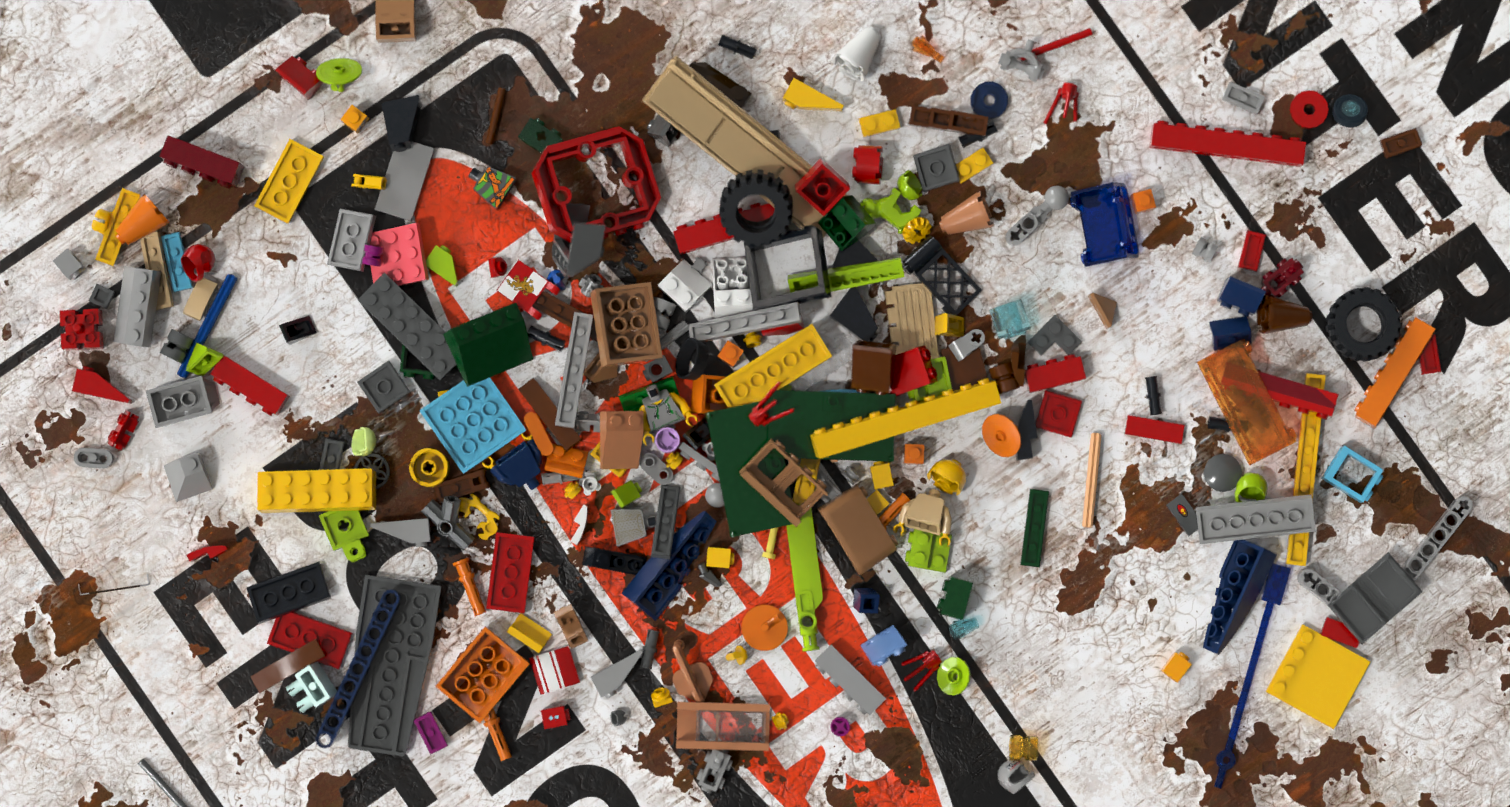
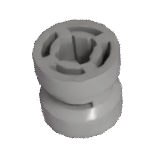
M1200 237L1192 254L1201 256L1205 261L1210 262L1218 245L1210 244L1206 239Z

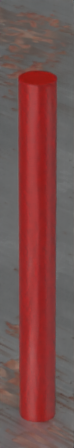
M1091 28L1032 49L1031 52L1038 56L1089 37L1093 33ZM1020 57L1021 62L1027 60L1026 58Z

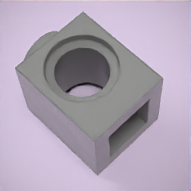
M68 248L53 260L66 278L70 280L80 277L83 274L82 270L85 269L83 264Z

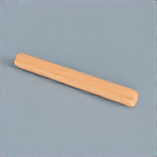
M1091 433L1082 521V526L1087 528L1093 527L1102 436L1100 433Z

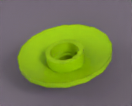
M951 657L941 663L937 671V682L940 689L947 695H958L967 688L970 682V670L964 660Z

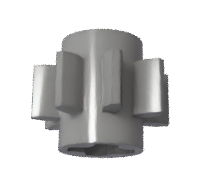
M586 274L579 282V285L582 286L581 292L586 297H591L590 292L594 289L604 288V286L600 285L602 283L601 278L596 274Z

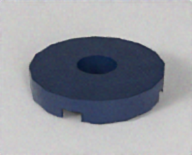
M993 81L979 84L973 90L970 97V106L976 115L989 117L988 120L1000 117L1008 105L1006 91L1000 84ZM990 95L994 98L993 105L988 106L984 103L986 96Z

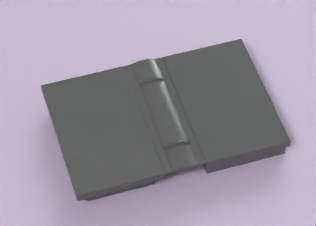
M1388 552L1327 606L1362 645L1423 591Z

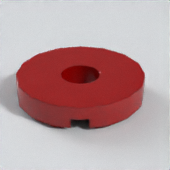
M1311 90L1303 91L1292 100L1289 109L1290 115L1294 123L1301 128H1315L1326 119L1328 104L1325 98L1318 92ZM1304 106H1313L1314 113L1311 115L1306 114Z

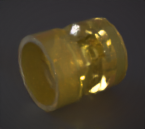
M1010 735L1009 760H1020L1024 757L1026 761H1037L1038 736H1026L1023 739L1021 735Z

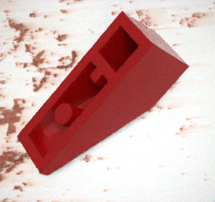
M83 366L82 370H76L72 388L73 392L132 404V400L100 374L94 372V368Z

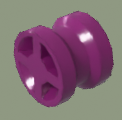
M837 717L832 720L830 728L834 735L842 737L849 732L850 725L845 718Z

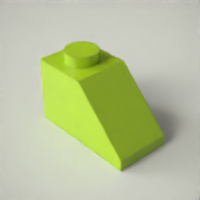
M436 245L426 259L427 268L457 287L458 279L454 258L450 255L452 251L443 245L441 247Z
M632 480L611 491L622 509L642 497L640 495L642 489L637 482L633 484Z

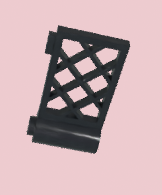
M931 235L902 261L903 270L909 275H915L942 303L943 307L941 309L945 313L957 316L982 291ZM941 255L947 260V268H937V259ZM926 270H934V281H927L922 274ZM937 270L947 271V281H937ZM950 271L959 272L960 282H950ZM937 284H947V295H940L937 292ZM950 284H960V295H950ZM963 285H971L976 291L971 296L963 295ZM950 298H960V307L956 311L950 306Z

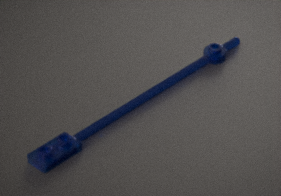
M1273 563L1267 576L1261 600L1267 603L1225 750L1220 751L1215 759L1219 767L1214 785L1216 788H1222L1226 771L1235 765L1236 758L1232 753L1273 606L1274 604L1281 605L1291 568ZM1229 757V763L1224 764L1223 758Z

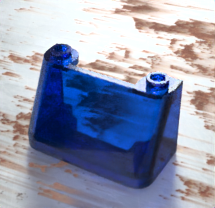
M1112 182L1071 192L1070 204L1072 208L1080 211L1086 248L1081 253V261L1085 267L1139 257V247L1128 190L1124 183Z

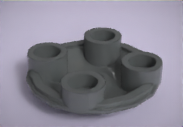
M1219 454L1208 460L1203 475L1211 488L1216 491L1226 492L1236 487L1239 479L1242 477V469L1237 459L1231 455Z

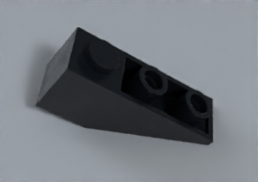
M585 546L582 565L637 575L644 566L646 557Z

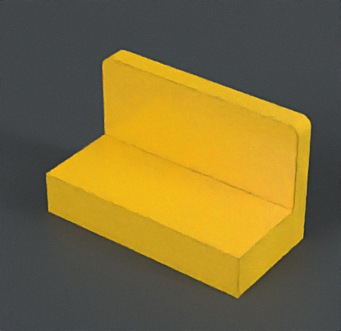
M522 613L518 615L507 633L538 653L542 651L552 635L551 632Z

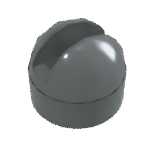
M622 710L612 711L610 714L612 724L614 726L624 724L627 717H624L626 713Z

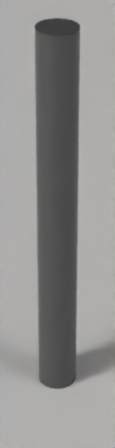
M144 759L138 763L177 807H188Z

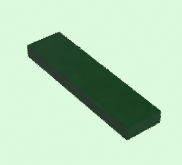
M1029 490L1020 565L1040 568L1049 491Z

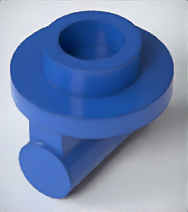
M553 270L550 272L547 280L554 285L556 284L560 291L566 289V285L562 281L564 276L561 271Z

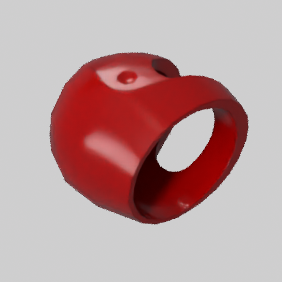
M195 244L186 250L181 257V264L186 275L192 281L197 282L203 279L204 272L208 273L213 269L215 255L211 248L204 244ZM195 268L197 270V275H195L193 271Z

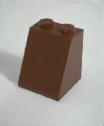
M858 340L853 344L851 388H855L857 392L867 393L868 390H872L878 395H887V392H891L897 344Z

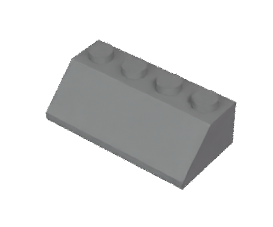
M124 266L113 342L151 347L161 271Z

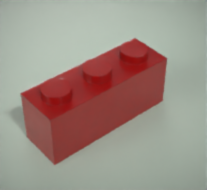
M1075 354L1064 357L1065 360L1057 362V359L1045 361L1046 365L1038 366V363L1028 365L1027 370H1025L1028 392L1033 393L1085 380L1086 375L1081 356L1076 357Z

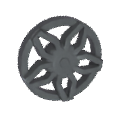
M371 453L358 459L354 469H358L359 464L362 462V466L365 469L372 468L376 471V478L383 480L382 483L376 486V489L386 484L390 477V466L384 457ZM368 457H377L378 459L372 464ZM364 459H366L369 462L367 466L365 465ZM382 460L380 465L377 466L376 463ZM383 464H385L386 466V473L383 470H380L383 467ZM380 473H382L385 476V478L379 477Z

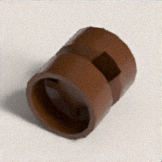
M1011 362L988 369L991 379L996 381L999 394L1020 388L1016 378L1013 377L1014 373Z

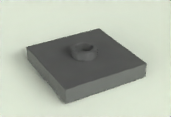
M950 144L913 155L923 192L960 181Z
M389 360L357 382L378 414L411 393Z

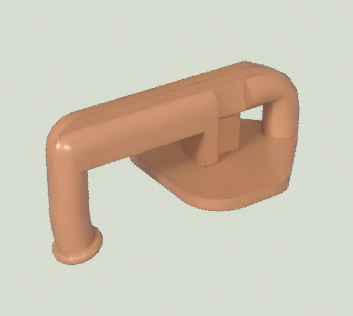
M678 639L674 642L673 652L681 669L677 670L673 675L674 686L678 694L693 699L696 702H704L712 684L713 676L709 667L703 662L689 665L683 652L685 643Z

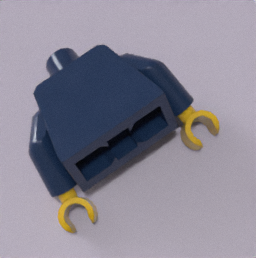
M522 433V438L525 441L496 462L493 458L488 457L491 460L489 466L482 462V465L491 469L490 472L502 483L511 486L516 484L518 487L526 483L530 490L535 489L540 484L535 476L541 472L539 467L542 464V456L531 435L524 437Z

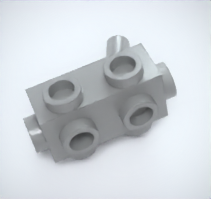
M713 749L712 752L708 750L704 759L707 762L705 769H700L696 778L700 780L698 785H701V790L712 793V790L716 792L717 788L722 789L725 778L722 776L725 770L729 771L733 760H730L729 750ZM709 775H713L715 777V780L713 782H709L707 780V777Z

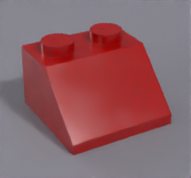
M291 56L277 67L275 71L310 100L324 82L317 78L315 69L310 71L306 67L307 63L302 58L298 57L296 59Z

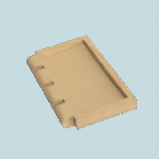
M923 283L894 286L892 291H885L886 305L894 304V308L887 309L889 324L896 323V327L889 328L891 343L898 342L899 346H896V355L925 345L931 354V359L939 358L931 292Z

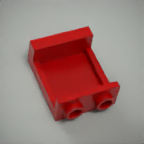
M925 345L895 355L893 386L889 394H896V397L937 382V371L932 366L931 354Z

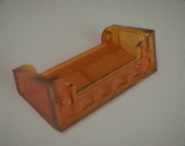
M1242 339L1198 361L1197 364L1250 466L1295 443L1297 436L1292 427L1289 428L1285 425L1251 358L1253 349L1248 341L1245 342Z

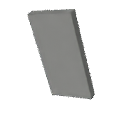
M412 142L411 148H407L403 152L393 151L385 175L387 179L386 189L380 191L374 210L412 222L435 150L434 148Z

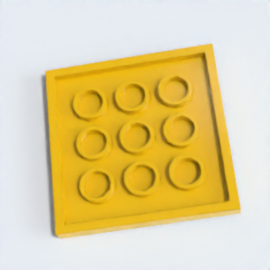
M1302 624L1265 692L1334 729L1370 661Z

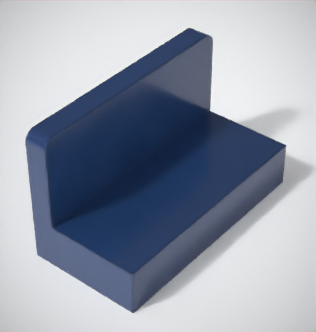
M1246 316L1209 322L1214 351L1252 345L1251 328Z

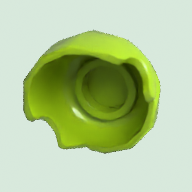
M908 170L898 178V191L901 192L904 198L917 200L923 195L922 193L919 194L922 191V186L912 171Z

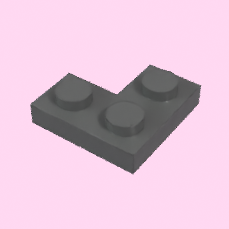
M1054 315L1028 343L1042 355L1055 342L1069 355L1082 341Z

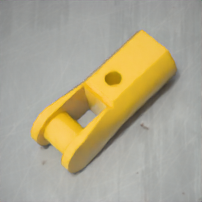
M353 174L355 178L352 187L386 189V177Z

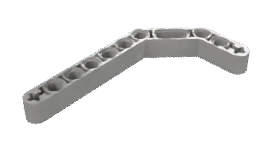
M1456 498L1402 565V568L1414 582L1472 510L1473 503L1470 498ZM1459 502H1465L1464 506L1466 508L1460 509L1458 513L1454 512L1460 508ZM1449 515L1453 516L1455 519V522L1452 526L1448 525L1446 522V518ZM1437 530H1440L1443 534V538L1440 541L1436 540L1434 536ZM1425 545L1431 548V553L1428 556L1423 553ZM1413 560H1416L1419 563V569L1417 571H1414L1411 568V563ZM1303 569L1297 575L1300 585L1326 605L1342 593L1312 569ZM1310 573L1309 578L1312 581H1317L1318 579V582L1313 584L1311 581H1304L1305 577L1303 575ZM1321 584L1327 588L1324 595L1318 592V587Z

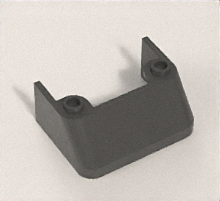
M568 203L566 205L573 227L571 243L554 234L552 259L564 277L577 275L596 263L604 254L602 243L605 225L587 223L590 209L588 204Z

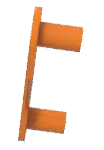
M534 412L527 413L524 417V422L536 446L543 456L551 455L553 453V445L539 417Z

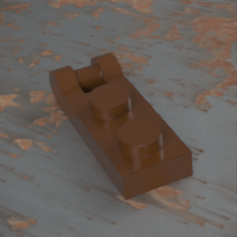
M482 469L435 486L439 503H443L445 496L453 495L459 498L491 488L490 482H487L485 476L487 475L486 470ZM474 478L479 479V485H474Z

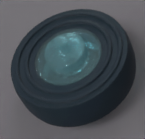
M1343 95L1336 100L1333 106L1334 119L1344 127L1354 128L1360 126L1367 117V104L1357 95Z

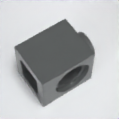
M664 355L662 356L663 358L655 359L644 365L645 370L642 372L647 381L651 380L652 383H655L673 373ZM660 365L662 367L661 374H652V367Z

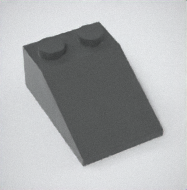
M659 114L647 126L648 135L667 147L670 146L679 131Z

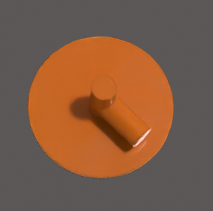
M993 414L985 419L982 426V435L989 449L1001 457L1015 455L1021 446V436L1014 422L1001 414Z
M756 606L749 610L743 618V637L754 649L760 651L775 649L786 638L788 630L786 618L774 606Z

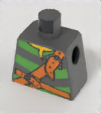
M489 166L486 167L483 173L474 167L468 176L477 182L473 188L474 191L497 211L517 181L515 177Z

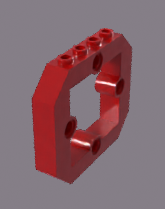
M618 126L547 146L531 174L549 231L571 243L573 227L566 205L571 201L572 193L567 187L559 186L552 163L576 157L581 162H587L596 154V151L616 145L621 146L628 168L622 174V182L626 187L634 188L640 208L619 214L606 213L600 219L587 223L605 225V219L612 222V228L605 226L603 240L609 238L608 235L615 233L617 236L626 233V230L630 228L634 230L644 228V224L650 220L658 205L661 195L643 139ZM581 147H587L590 152L589 155L583 154ZM629 173L635 174L637 180H630ZM557 193L563 194L565 201H559Z

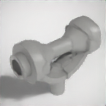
M1029 39L1024 49L1017 48L1011 52L1007 51L1006 54L1002 53L998 64H1001L1000 69H1019L1024 71L1029 76V79L1034 82L1037 79L1041 80L1045 71L1042 68L1043 64L1039 62L1036 54L1031 52L1035 41ZM1017 58H1026L1030 64L1027 65L1019 62Z

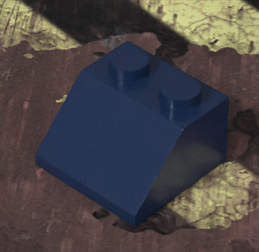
M1230 276L1225 280L1217 301L1221 302L1220 306L1227 309L1233 307L1238 310L1239 314L1248 317L1255 314L1266 291Z

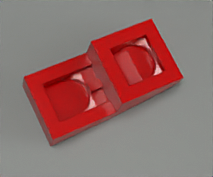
M210 546L195 550L186 556L190 562L206 554L209 555L210 559H214L230 549L228 546Z

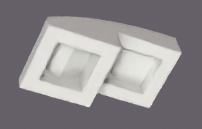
M586 505L582 506L574 519L580 526L572 537L571 542L577 546L584 534L587 523L588 507Z

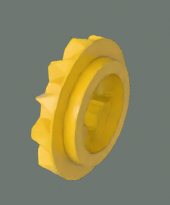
M925 217L914 218L904 227L902 232L903 238L911 244L915 242L920 243L921 239H926V235L930 234L929 229L932 226Z

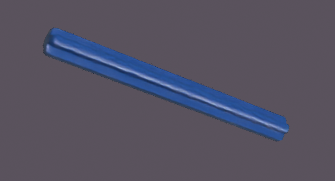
M227 274L177 372L178 376L185 379L188 377L190 372L186 371V367L196 342L204 345L237 281L236 276Z

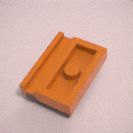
M552 443L553 453L547 457L545 470L582 478L588 458V451L575 448L566 451L563 446Z

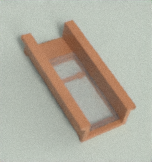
M677 702L676 748L769 751L770 704Z

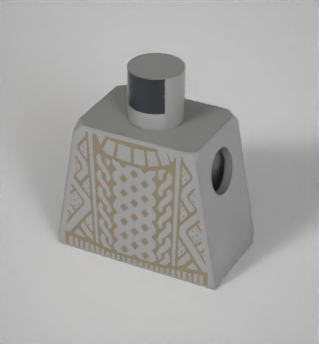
M642 509L611 510L617 546L647 537L646 528L655 527V515L643 517Z

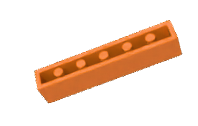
M1416 317L1413 321L1409 320L1404 328L1407 331L1404 337L1400 336L1399 340L1396 341V350L1393 354H1388L1384 361L1386 366L1383 370L1379 369L1374 377L1376 379L1373 386L1369 385L1364 395L1367 397L1363 402L1359 401L1354 409L1357 412L1355 418L1374 429L1379 424L1435 333V328Z

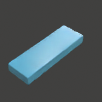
M180 232L161 236L173 292L193 288L192 281L186 275L181 264V257L185 251Z

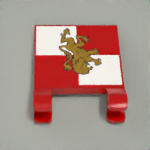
M518 259L496 291L511 302L517 303L518 307L536 320H540L542 314L532 306L545 288L554 295H558L560 289Z

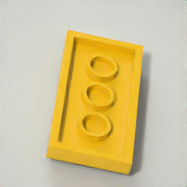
M289 139L254 207L289 224L324 156Z

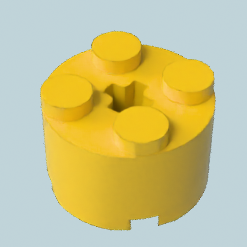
M421 449L411 459L409 465L410 475L415 482L424 487L438 486L449 475V462L446 456L436 449ZM427 463H429L430 465H434V468H432L431 473L429 471H425V468H427Z

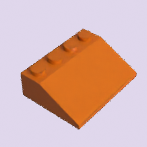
M485 626L435 687L477 722L481 723L530 663Z

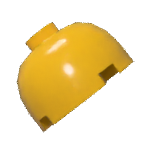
M955 459L939 460L927 473L929 481L931 478L935 481L933 484L935 487L950 495L953 492L959 495L966 483V473L961 467L962 464Z

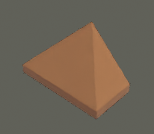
M1095 293L1089 294L1088 297L1106 329L1110 328L1117 302Z
M598 352L584 370V376L594 383L617 377L618 366L602 368Z

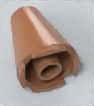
M981 191L976 192L941 217L942 221L939 224L942 232H947L949 235L994 227V221L990 222L989 219L992 217L989 206L984 197L980 198Z

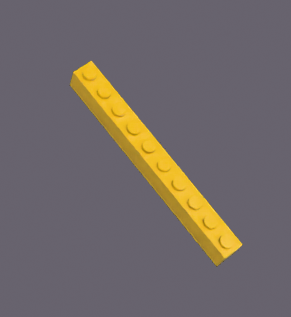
M984 378L978 380V384L972 386L971 383L961 385L959 390L953 391V389L942 391V395L936 397L934 394L925 396L923 401H908L905 403L906 406L900 408L896 405L887 408L888 411L880 413V411L872 412L867 418L862 419V416L855 417L847 424L839 422L833 424L831 429L814 430L815 433L810 435L815 456L821 459L1001 404L996 381Z

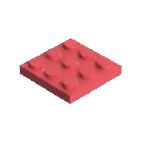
M420 223L372 232L370 245L384 247L383 253L380 256L381 266L370 265L373 283L383 273L387 274L398 286L429 280Z

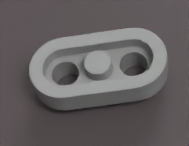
M79 448L74 454V461L81 467L105 469L112 465L113 455L105 449ZM83 454H87L88 459L86 461L82 460ZM103 455L107 457V461L104 463L101 462Z
M645 453L640 458L641 468L658 484L667 485L672 481V470L669 467L667 468L666 464L655 454ZM647 459L653 460V464L651 466L646 465ZM661 472L667 473L665 479L660 478Z

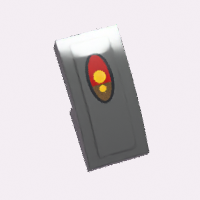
M1181 493L1168 503L1166 507L1189 537L1198 530L1197 516L1194 509Z

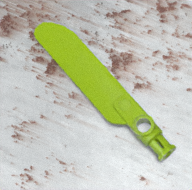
M812 508L800 518L801 523L797 527L793 524L787 525L800 635L803 636V652L820 650L816 639L818 630L815 610L822 602L823 594ZM804 617H810L813 620L811 627L803 625L802 619Z

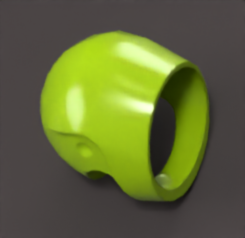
M1250 472L1244 474L1236 485L1234 495L1236 502H1242L1239 495L1246 499L1264 500L1268 489L1267 481L1258 473Z

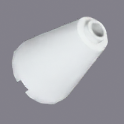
M873 27L862 29L832 58L834 66L837 63L840 66L838 70L853 80L861 78V81H863L880 40L879 32Z

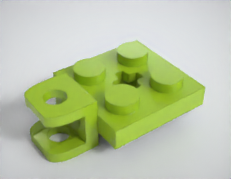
M359 510L328 511L319 515L333 551L342 548L346 558L351 562H356L366 557V550L362 539L370 535ZM341 521L349 522L348 530L339 529V526L342 525ZM357 549L358 553L353 555V551Z

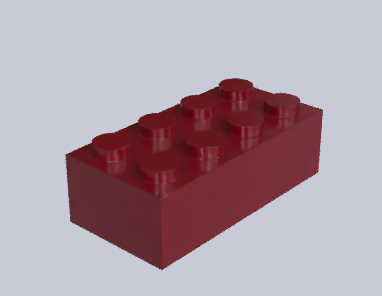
M167 135L159 156L164 160L163 163L171 168L177 169L178 166L182 167L181 170L187 174L195 176V173H197L199 177L209 182L216 180L220 186L231 189V186L237 188L244 170V166L238 161Z

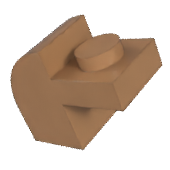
M571 604L553 612L571 649L588 642L581 622Z

